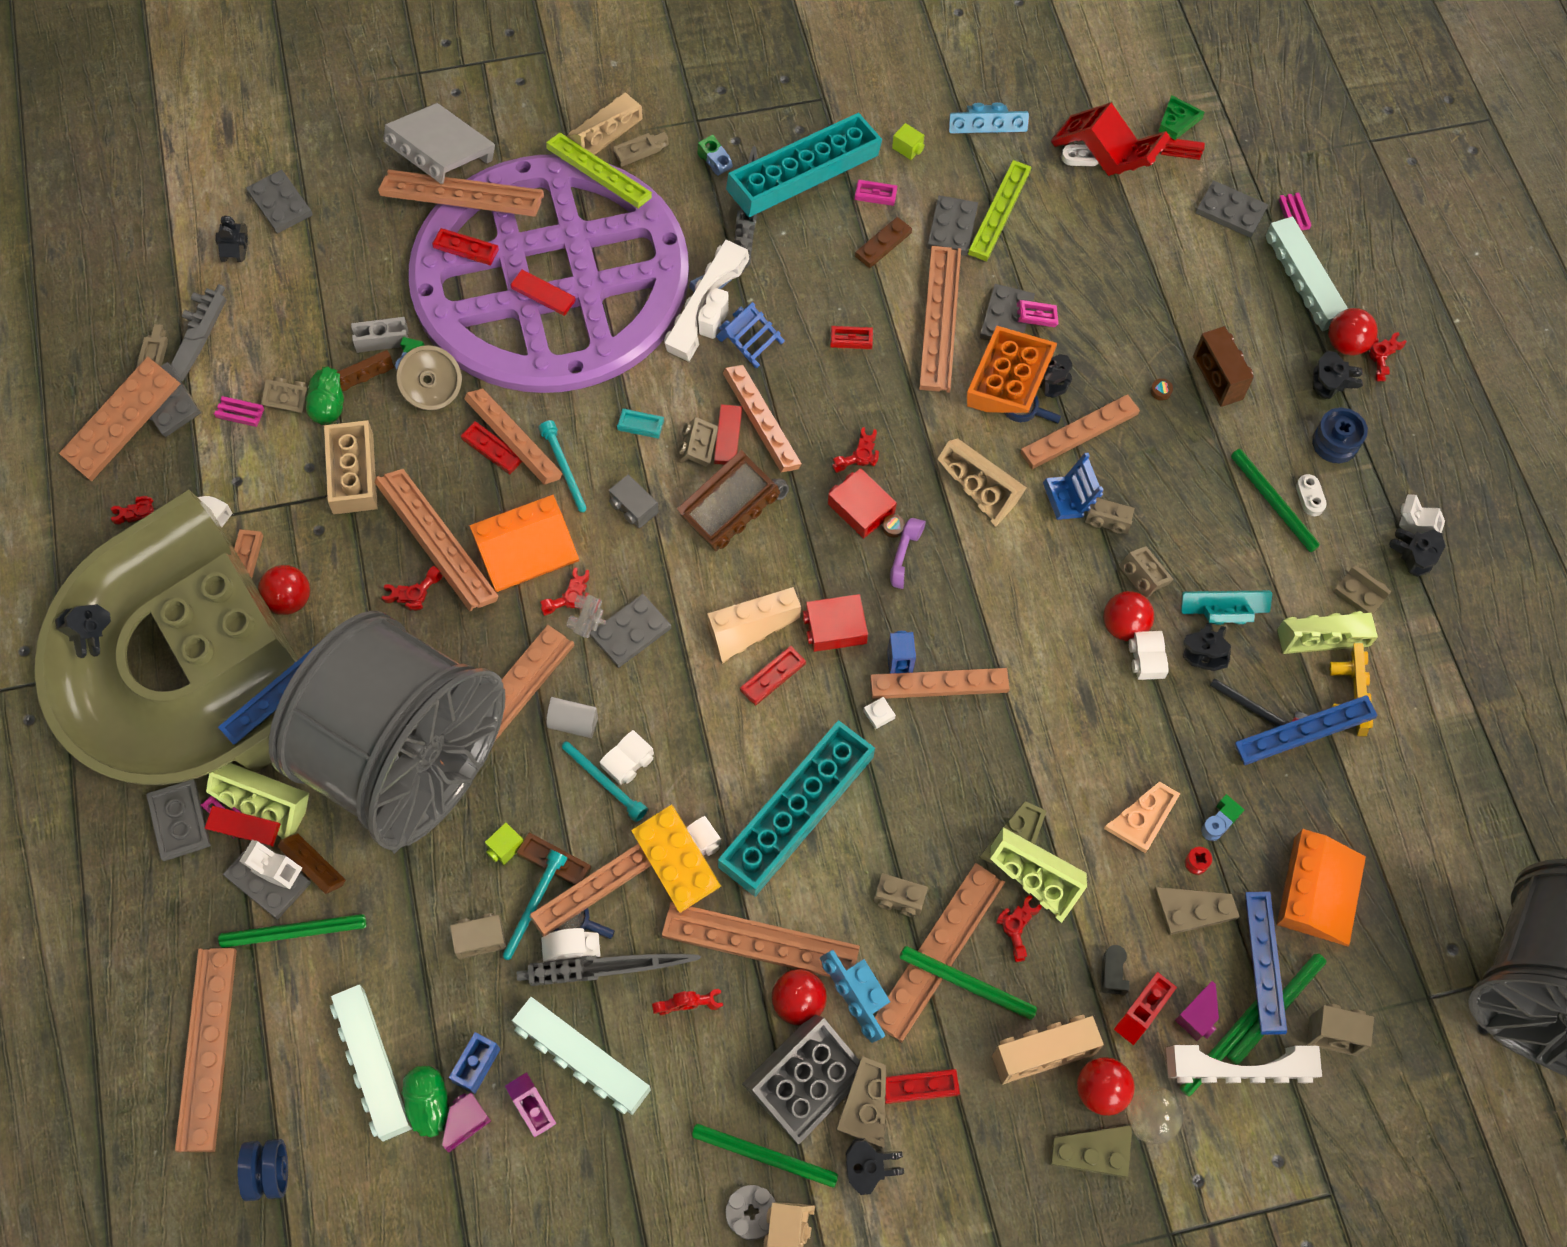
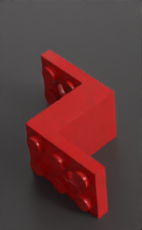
M1111 102L1071 115L1051 142L1054 147L1083 140L1101 167L1110 176L1113 174L1119 175L1128 170L1134 171L1142 166L1148 167L1156 161V156L1165 149V144L1171 137L1165 131L1137 139Z

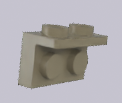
M274 377V381L266 379L261 405L305 413L308 383L295 381L293 385L288 384L287 379Z
M697 417L686 423L682 430L684 438L678 448V453L680 454L678 461L683 463L686 459H689L707 467L711 462L718 426Z
M1096 498L1097 502L1090 505L1091 509L1087 513L1085 523L1091 524L1096 528L1110 529L1115 533L1128 534L1132 525L1135 508Z
M1147 546L1130 552L1119 564L1120 569L1141 595L1149 598L1155 590L1169 585L1174 580Z
M1354 565L1333 592L1363 613H1372L1373 615L1391 593V590L1384 583L1371 577L1366 570Z
M882 873L874 903H877L880 908L891 910L892 908L900 910L903 915L909 917L920 916L928 887Z

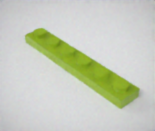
M558 133L546 142V149L639 209L652 198L651 191L562 133Z
M1012 161L969 249L968 255L986 262L988 261L1031 172V166Z

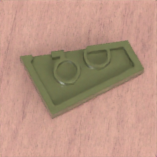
M1025 801L1003 827L1035 844L1046 810ZM998 834L981 853L979 858L995 864L990 859L991 845Z
M1132 1125L1056 1137L1052 1143L1050 1165L1127 1178L1129 1173Z

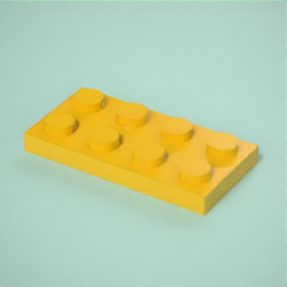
M672 804L631 830L680 913L721 887Z

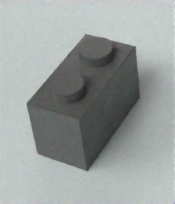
M629 474L609 489V502L615 510L619 509L624 514L625 519L630 524L634 523L639 529L659 513L658 502Z

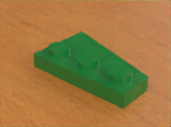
M1171 95L1159 132L1167 131L1169 136L1176 140L1202 120L1205 112Z

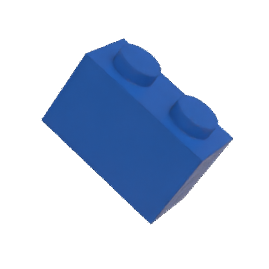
M896 631L890 634L887 649L889 674L913 673L916 660L913 632Z
M475 1032L450 1074L449 1079L455 1085L475 1095L500 1051L497 1043Z

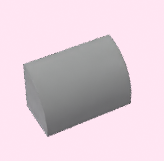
M551 697L547 713V728L588 738L593 737L598 720L596 707Z

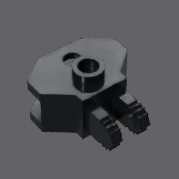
M222 216L219 232H216L215 235L220 261L226 262L229 258H236L237 262H243L246 258L248 245L247 226L245 223H235L231 216Z
M1327 351L1318 360V365L1313 370V389L1321 398L1331 399L1338 391H1343L1344 388L1358 389L1363 386V382L1355 377L1363 375L1362 368L1349 366V362H1344L1336 352Z
M1059 354L1051 358L1039 386L1045 396L1055 398L1064 394L1072 382V376L1069 372L1072 369V362L1067 355Z
M1399 528L1396 529L1395 536L1401 541L1392 539L1389 542V547L1402 554L1401 558L1405 560L1408 572L1416 577L1430 573L1446 546L1442 533L1434 529L1424 533L1416 532L1413 534Z
M98 604L64 609L55 619L56 629L67 635L69 641H74L77 657L85 658L87 655L86 639L90 654L93 657L100 654L99 637L103 636L102 631L111 622L110 612Z
M1207 623L1200 632L1186 635L1183 644L1186 647L1183 658L1191 666L1216 671L1228 668L1231 645L1224 639L1226 627L1220 626L1218 632L1212 631V624Z
M857 1138L852 1141L845 1152L847 1179L860 1195L871 1194L878 1182L884 1180L887 1176L904 1174V1168L901 1167L884 1169L883 1160H898L902 1158V1151L882 1152L881 1150H875L865 1138ZM855 1164H861L860 1169H853Z

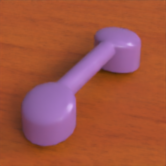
M910 518L903 527L896 556L890 571V582L893 587L900 589L904 587L905 567L902 566L906 549L909 540L918 541L926 524L924 520Z

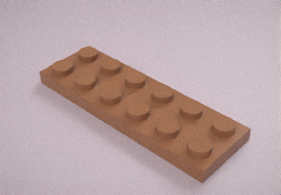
M147 356L59 454L89 480L93 481L177 389L180 383Z

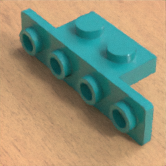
M1270 590L1183 592L1181 612L1182 614H1204L1209 623L1215 625H1222L1225 622L1246 624V622H1254L1255 613H1269L1271 611L1272 592Z

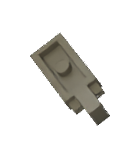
M665 132L655 136L654 134L650 135L647 133L614 146L613 153L622 167L661 151L662 148L669 145L668 136Z
M154 324L152 334L144 337L136 368L147 356L159 366H162L168 345V338L165 337L166 330H164L163 325Z

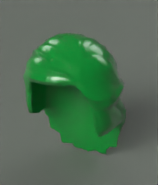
M328 366L317 370L308 384L307 396L305 398L306 412L313 422L320 425H329L335 422L342 414L344 396L340 387V373H337V370Z
M417 1066L404 1076L401 1093L404 1098L405 1113L413 1131H417L419 1136L431 1138L438 1136L439 1132L444 1131V1125L447 1123L449 1113L447 1090L444 1079L438 1070L430 1066Z

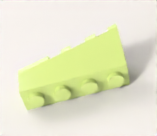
M1361 611L1353 612L1349 615L1334 613L1326 617L1312 615L1303 619L1289 617L1283 620L1277 629L1283 654L1352 648L1354 643H1363V647H1369L1378 638L1372 613H1363Z
M232 763L209 773L206 789L208 794L231 809L235 807L244 814L281 823L277 834L281 837V840L295 834L306 813L309 798L308 792Z
M1004 827L991 845L990 859L1012 879H1016L1025 891L1033 894L1040 901V904L1053 912L1055 917L1062 923L1087 888V873Z

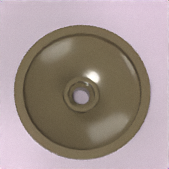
M420 346L412 349L402 358L397 368L396 381L400 393L411 405L423 410H437L447 406L456 398L461 388L462 376L458 363L450 353L436 346ZM425 376L431 379L429 384L424 382L423 378Z

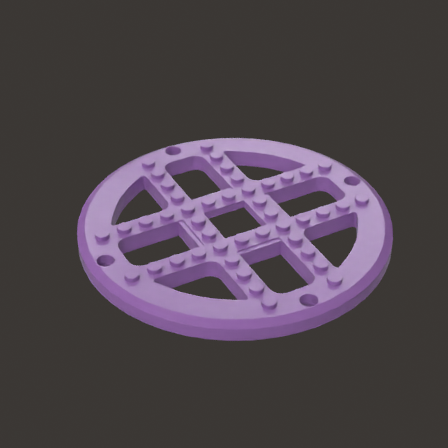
M555 154L535 155L505 161L472 175L466 180L533 189H547L551 195L558 225L519 232L513 213L492 211L497 229V237L489 241V243L498 245L499 251L490 266L433 248L432 243L440 228L458 233L460 228L480 210L437 204L423 222L416 236L409 262L410 294L417 318L424 332L434 346L444 349L454 357L460 369L487 383L507 389L538 393L564 392L593 386L624 373L644 360L665 339L666 334L671 331L676 317L683 308L688 290L689 264L685 238L676 217L664 200L639 178L611 165L652 192V198L638 209ZM571 187L604 196L622 206L629 213L591 221L582 220L578 216ZM636 238H647L651 241L655 253L653 259L597 271L591 248ZM565 248L573 277L549 281L548 283L575 296L576 301L571 308L580 306L590 345L582 351L555 355L548 348L540 316L541 314L555 311L511 289L510 284L522 269L529 273L526 256ZM502 267L507 291L459 301H450L445 298L443 283L447 278ZM653 287L649 299L640 313L620 333L612 337L602 304L603 300L609 296ZM514 318L521 325L528 355L524 356L497 348L476 337L465 327Z

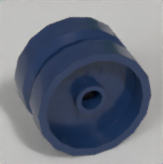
M1341 407L1331 409L1325 413L1312 436V445L1315 452L1322 459L1331 463H1345L1353 459L1367 437L1368 427L1365 420L1351 409Z
M267 1140L264 1146L258 1141L244 1142L241 1145L238 1158V1185L242 1199L244 1201H256L262 1197L263 1193L268 1199L283 1198L288 1183V1156L284 1140Z

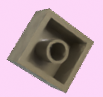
M1326 1004L1310 1016L1307 1045L1319 1046L1322 1049L1357 1056L1371 1047L1374 1017L1366 1015V1012L1362 1010L1352 1009L1347 1011L1341 1009V1006L1337 1004Z

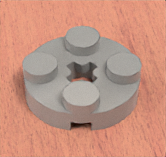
M748 1185L739 1188L730 1196L726 1206V1219L730 1229L736 1235L746 1240H757L769 1233L770 1224L767 1223V1212L769 1207H772L775 1199L767 1189L756 1185ZM750 1205H753L754 1209L759 1210L754 1220H750L749 1216L744 1215V1211H747Z

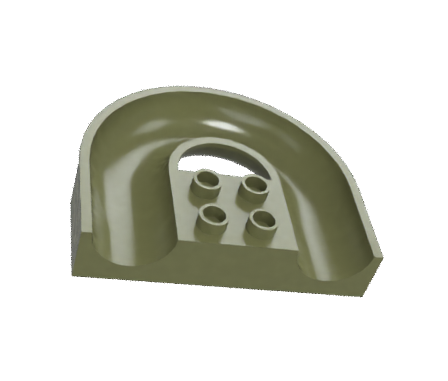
M187 490L94 550L69 575L52 601L41 627L35 656V681L40 707L48 726L63 747L79 762L115 780L141 785H167L202 777L226 766L234 760L253 772H257L270 764L269 734L275 712L236 745H233L218 727L299 659L212 510L190 490ZM98 604L109 611L111 622L102 631L103 636L99 637L100 654L95 657L90 654L86 639L87 655L85 658H79L76 655L74 641H69L67 635L56 629L55 619L64 609ZM150 613H152L190 681V684L183 688L164 692L150 690L138 683L131 674L127 662V647L135 629Z

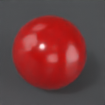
M1360 308L1345 309L1332 319L1328 331L1329 340L1332 346L1344 355H1360L1369 350L1375 343L1378 327L1374 317L1369 312Z
M278 565L270 568L259 581V593L270 611L274 614H293L305 606L310 596V584L307 577L301 570L290 565Z
M1132 591L1121 592L1113 596L1106 604L1103 613L1104 624L1109 633L1123 641L1134 639L1135 632L1150 631L1155 618L1154 609L1150 601L1140 593Z
M795 969L786 972L776 981L772 990V1005L775 1012L783 1021L792 1025L801 1026L815 1014L821 1016L826 1006L827 993L823 982L817 975L807 970Z
M1100 1057L1088 1062L1082 1068L1077 1080V1090L1082 1103L1089 1110L1099 1115L1111 1116L1122 1112L1128 1107L1134 1096L1135 1084L1131 1072L1123 1063L1113 1058Z

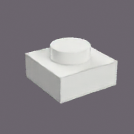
M884 697L864 707L863 710L875 729L892 721L896 716Z

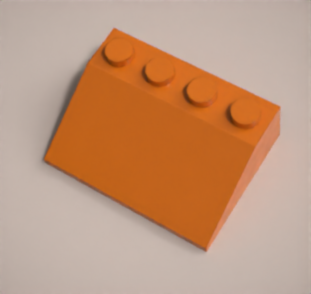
M996 326L967 391V407L984 412L1028 413L1057 347V343Z
M554 495L470 525L474 541L495 592L579 561Z
M1302 829L1294 838L1277 925L1349 946L1366 856L1326 835Z

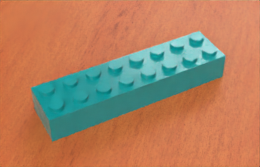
M858 112L729 172L726 190L747 216L751 217L877 157L882 138Z
M838 720L720 856L718 868L756 897L874 758L875 747Z

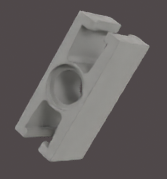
M405 317L351 323L354 333L352 338L357 353L401 347L402 338H408L407 334H409Z

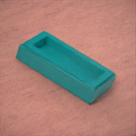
M622 409L617 429L659 439L664 424V417Z

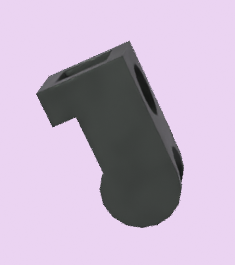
M1119 945L1110 946L1103 954L1101 993L1126 995L1129 991L1130 981L1123 980V964L1127 959V953Z

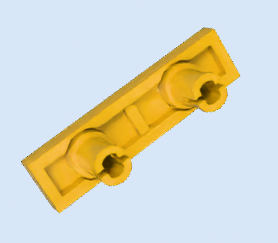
M1354 643L1351 651V662H1330V676L1351 675V678H1353L1354 699L1368 695L1371 701V693H1367L1366 687L1370 684V674L1365 672V665H1368V652L1364 651L1363 643ZM1373 720L1356 725L1357 736H1367L1369 728H1373Z

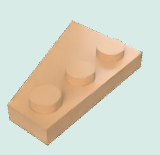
M1158 782L1117 818L1108 823L1104 829L1146 853L1180 793Z

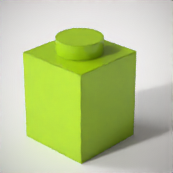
M905 123L893 135L892 149L912 160L923 151L925 135Z
M505 823L485 841L488 849L486 853L494 862L499 860L505 865L517 854L518 849L523 843V838Z

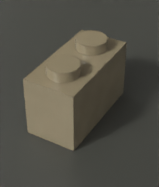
M493 913L484 914L480 919L472 921L471 919H461L456 924L450 925L454 951L458 960L506 948L502 920L499 915Z

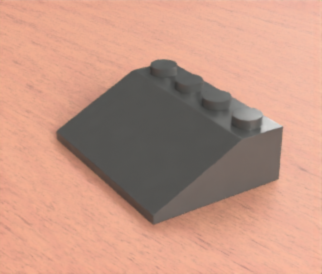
M815 1014L772 1053L742 1085L799 1145L848 1095L860 1060L825 1018Z

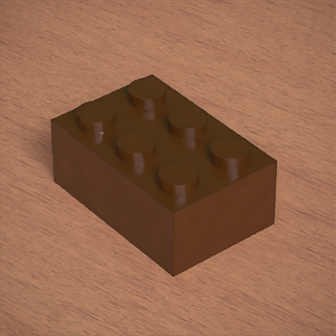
M1225 326L1202 333L1193 358L1220 407L1243 400L1254 375L1252 369L1247 366L1242 351L1238 350L1234 343L1233 335L1228 332Z

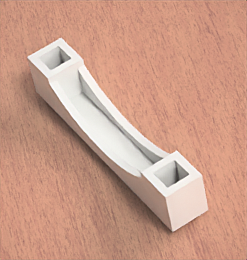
M1173 1045L1166 1047L1168 1078H1177V1083H1193L1192 1078H1201L1202 1083H1217V1078L1225 1079L1226 1083H1241V1079H1250V1083H1265V1079H1274V1083H1289V1079H1297L1298 1083H1313V1078L1322 1077L1319 1046H1292L1285 1048L1286 1053L1283 1056L1265 1065L1239 1066L1224 1063L1199 1051V1045Z

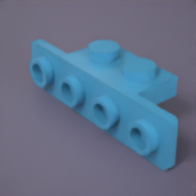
M974 103L972 106H967V112L950 113L949 132H1027L1029 113L1028 111H1008L1007 106L1003 103H992V105Z
M834 950L822 955L820 960L823 969L831 976L837 992L845 999L850 1013L859 1022L864 1036L871 1043L885 1037V1033L873 1013L890 1003V1000L865 959L845 970Z

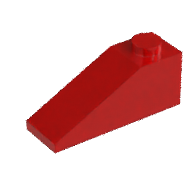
M1157 972L1114 1030L1134 1045L1148 1029L1177 987Z

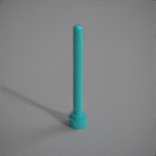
M552 420L545 421L538 427L541 436L545 437L550 443L578 511L585 512V502L556 438L558 431L556 424Z
M567 741L562 743V749L627 808L628 816L634 822L640 821L646 815L648 808L642 802L630 799L572 744Z
M550 849L546 857L548 859L546 862L548 866L503 952L505 960L512 958L531 921L530 914L536 911L556 869L559 870L561 866H564L567 860L566 856Z

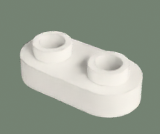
M1067 145L1063 149L1061 158L1067 165L1096 166L1099 164L1086 145Z
M1310 474L1301 476L1296 484V490L1302 508L1310 516H1319L1326 508V500L1320 482L1315 476Z

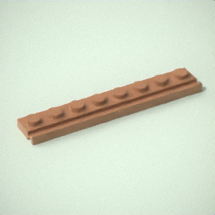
M396 170L387 171L388 175L384 177L378 189L380 196L528 216H536L541 199L544 197L543 190L449 177H445L444 183L440 184L430 175Z
M931 247L919 390L938 392L946 390L950 393L961 258L960 248L952 250L949 247Z
M401 469L385 474L384 477L377 476L374 483L467 609L472 611L473 608H480L496 602L498 599L497 593L405 470Z
M549 625L545 627L502 679L506 700L501 726L496 739L574 647L573 641L568 640L563 634Z
M975 863L918 951L948 966H952L1005 881H1001L994 874ZM909 964L888 996L890 1003L882 1007L875 1016L881 1029L902 1043L943 979Z
M670 902L662 932V938L793 969H803L827 977L831 976L823 969L820 960L822 955L834 950L845 970L856 964L860 948L859 945L691 906L680 913L673 902Z
M235 948L198 949L175 1146L176 1152H215L237 953Z

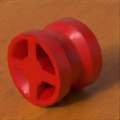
M1200 846L1193 848L1185 858L1186 869L1195 875L1206 872L1212 863L1210 851Z

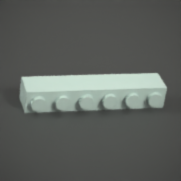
M1293 216L1271 223L1266 234L1267 242L1272 245L1277 259L1285 267L1286 274L1292 279L1296 291L1302 296L1304 304L1312 313L1315 323L1319 325L1322 331L1328 330L1332 319L1341 311L1348 309Z
M357 985L331 996L333 1004L330 1005V1009L334 1019L338 1018L341 1027L338 1028V1033L342 1042H347L349 1050L345 1051L350 1066L353 1064L357 1073L353 1075L357 1088H362L365 1097L361 1098V1102L365 1112H370L373 1121L369 1122V1126L373 1136H378L379 1139L385 1141L411 1130L412 1127L406 1116L405 1107L365 990L361 985Z
M530 997L512 1020L516 1027L514 1031L524 1039L529 1036L535 1041L534 1046L544 1054L548 1051L554 1055L553 1061L560 1067L565 1069L568 1066L575 1071L573 1076L583 1084L587 1081L594 1086L593 1091L603 1099L607 1096L614 1101L613 1106L622 1114L629 1112L633 1115L651 1091L647 1083L534 998Z

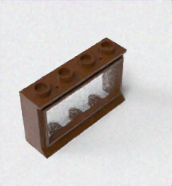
M741 449L683 502L677 510L681 517L717 552L719 549L725 548L735 534H740L750 520L759 517L763 508L768 504L774 503L779 497L780 490Z

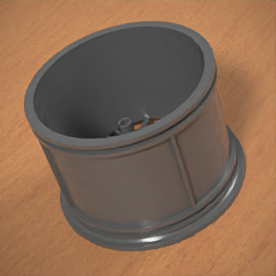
M363 612L341 623L325 636L309 653L293 675L280 699L269 734L270 760L278 772L293 782L307 784L358 817L362 826L369 830L374 842L381 847L396 850L406 845L409 846L429 833L450 813L471 786L476 774L484 765L496 740L504 714L506 697L502 679L489 669L474 668L468 664L455 662L409 634L400 622L383 612Z
M1552 859L1532 864L1523 869L1517 876L1511 893L1512 909L1493 966L1486 971L1482 981L1473 987L1468 1003L1469 1009L1478 1024L1487 1030L1499 1043L1529 1060L1567 1076V859Z

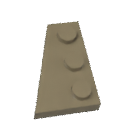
M1161 887L1154 889L1169 935L1237 920L1240 917L1232 894Z
M861 1056L836 1130L851 1136L865 1138L868 1142L885 1148L886 1065Z

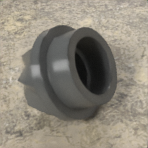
M773 478L772 481L780 490L777 499L782 500L788 494L789 486L785 480Z

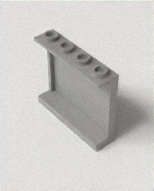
M438 103L385 124L383 142L440 184L444 183L446 172L472 160L480 158L485 163L493 160L495 144Z

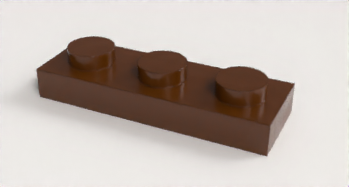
M896 217L855 252V257L868 268H871L912 233V228L899 217Z
M388 350L338 371L337 373H340V387L342 391H346L352 386L366 382L370 378L384 374L394 368Z
M530 832L517 851L518 856L544 870L548 866L546 864L548 860L546 857L550 849L566 856L567 860L564 866H561L559 870L556 869L554 875L572 885H576L585 879L591 870V865Z
M298 833L280 841L278 848L289 859L301 866L302 872L325 894L344 885L346 879Z

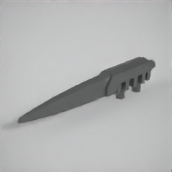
M755 146L752 147L748 164L757 160V149ZM740 207V211L737 210L734 244L748 250L749 261L745 268H748L751 263L757 214L748 217Z
M218 284L215 291L206 288L205 295L193 292L191 300L200 303L197 305L196 313L187 310L183 311L182 318L190 320L188 330L171 364L181 381L184 380L196 361L227 301L223 296L226 289L223 285Z
M647 954L596 958V955L578 959L530 963L528 970L517 971V981L529 980L530 986L598 980V976L669 967L699 960L701 956L695 954Z

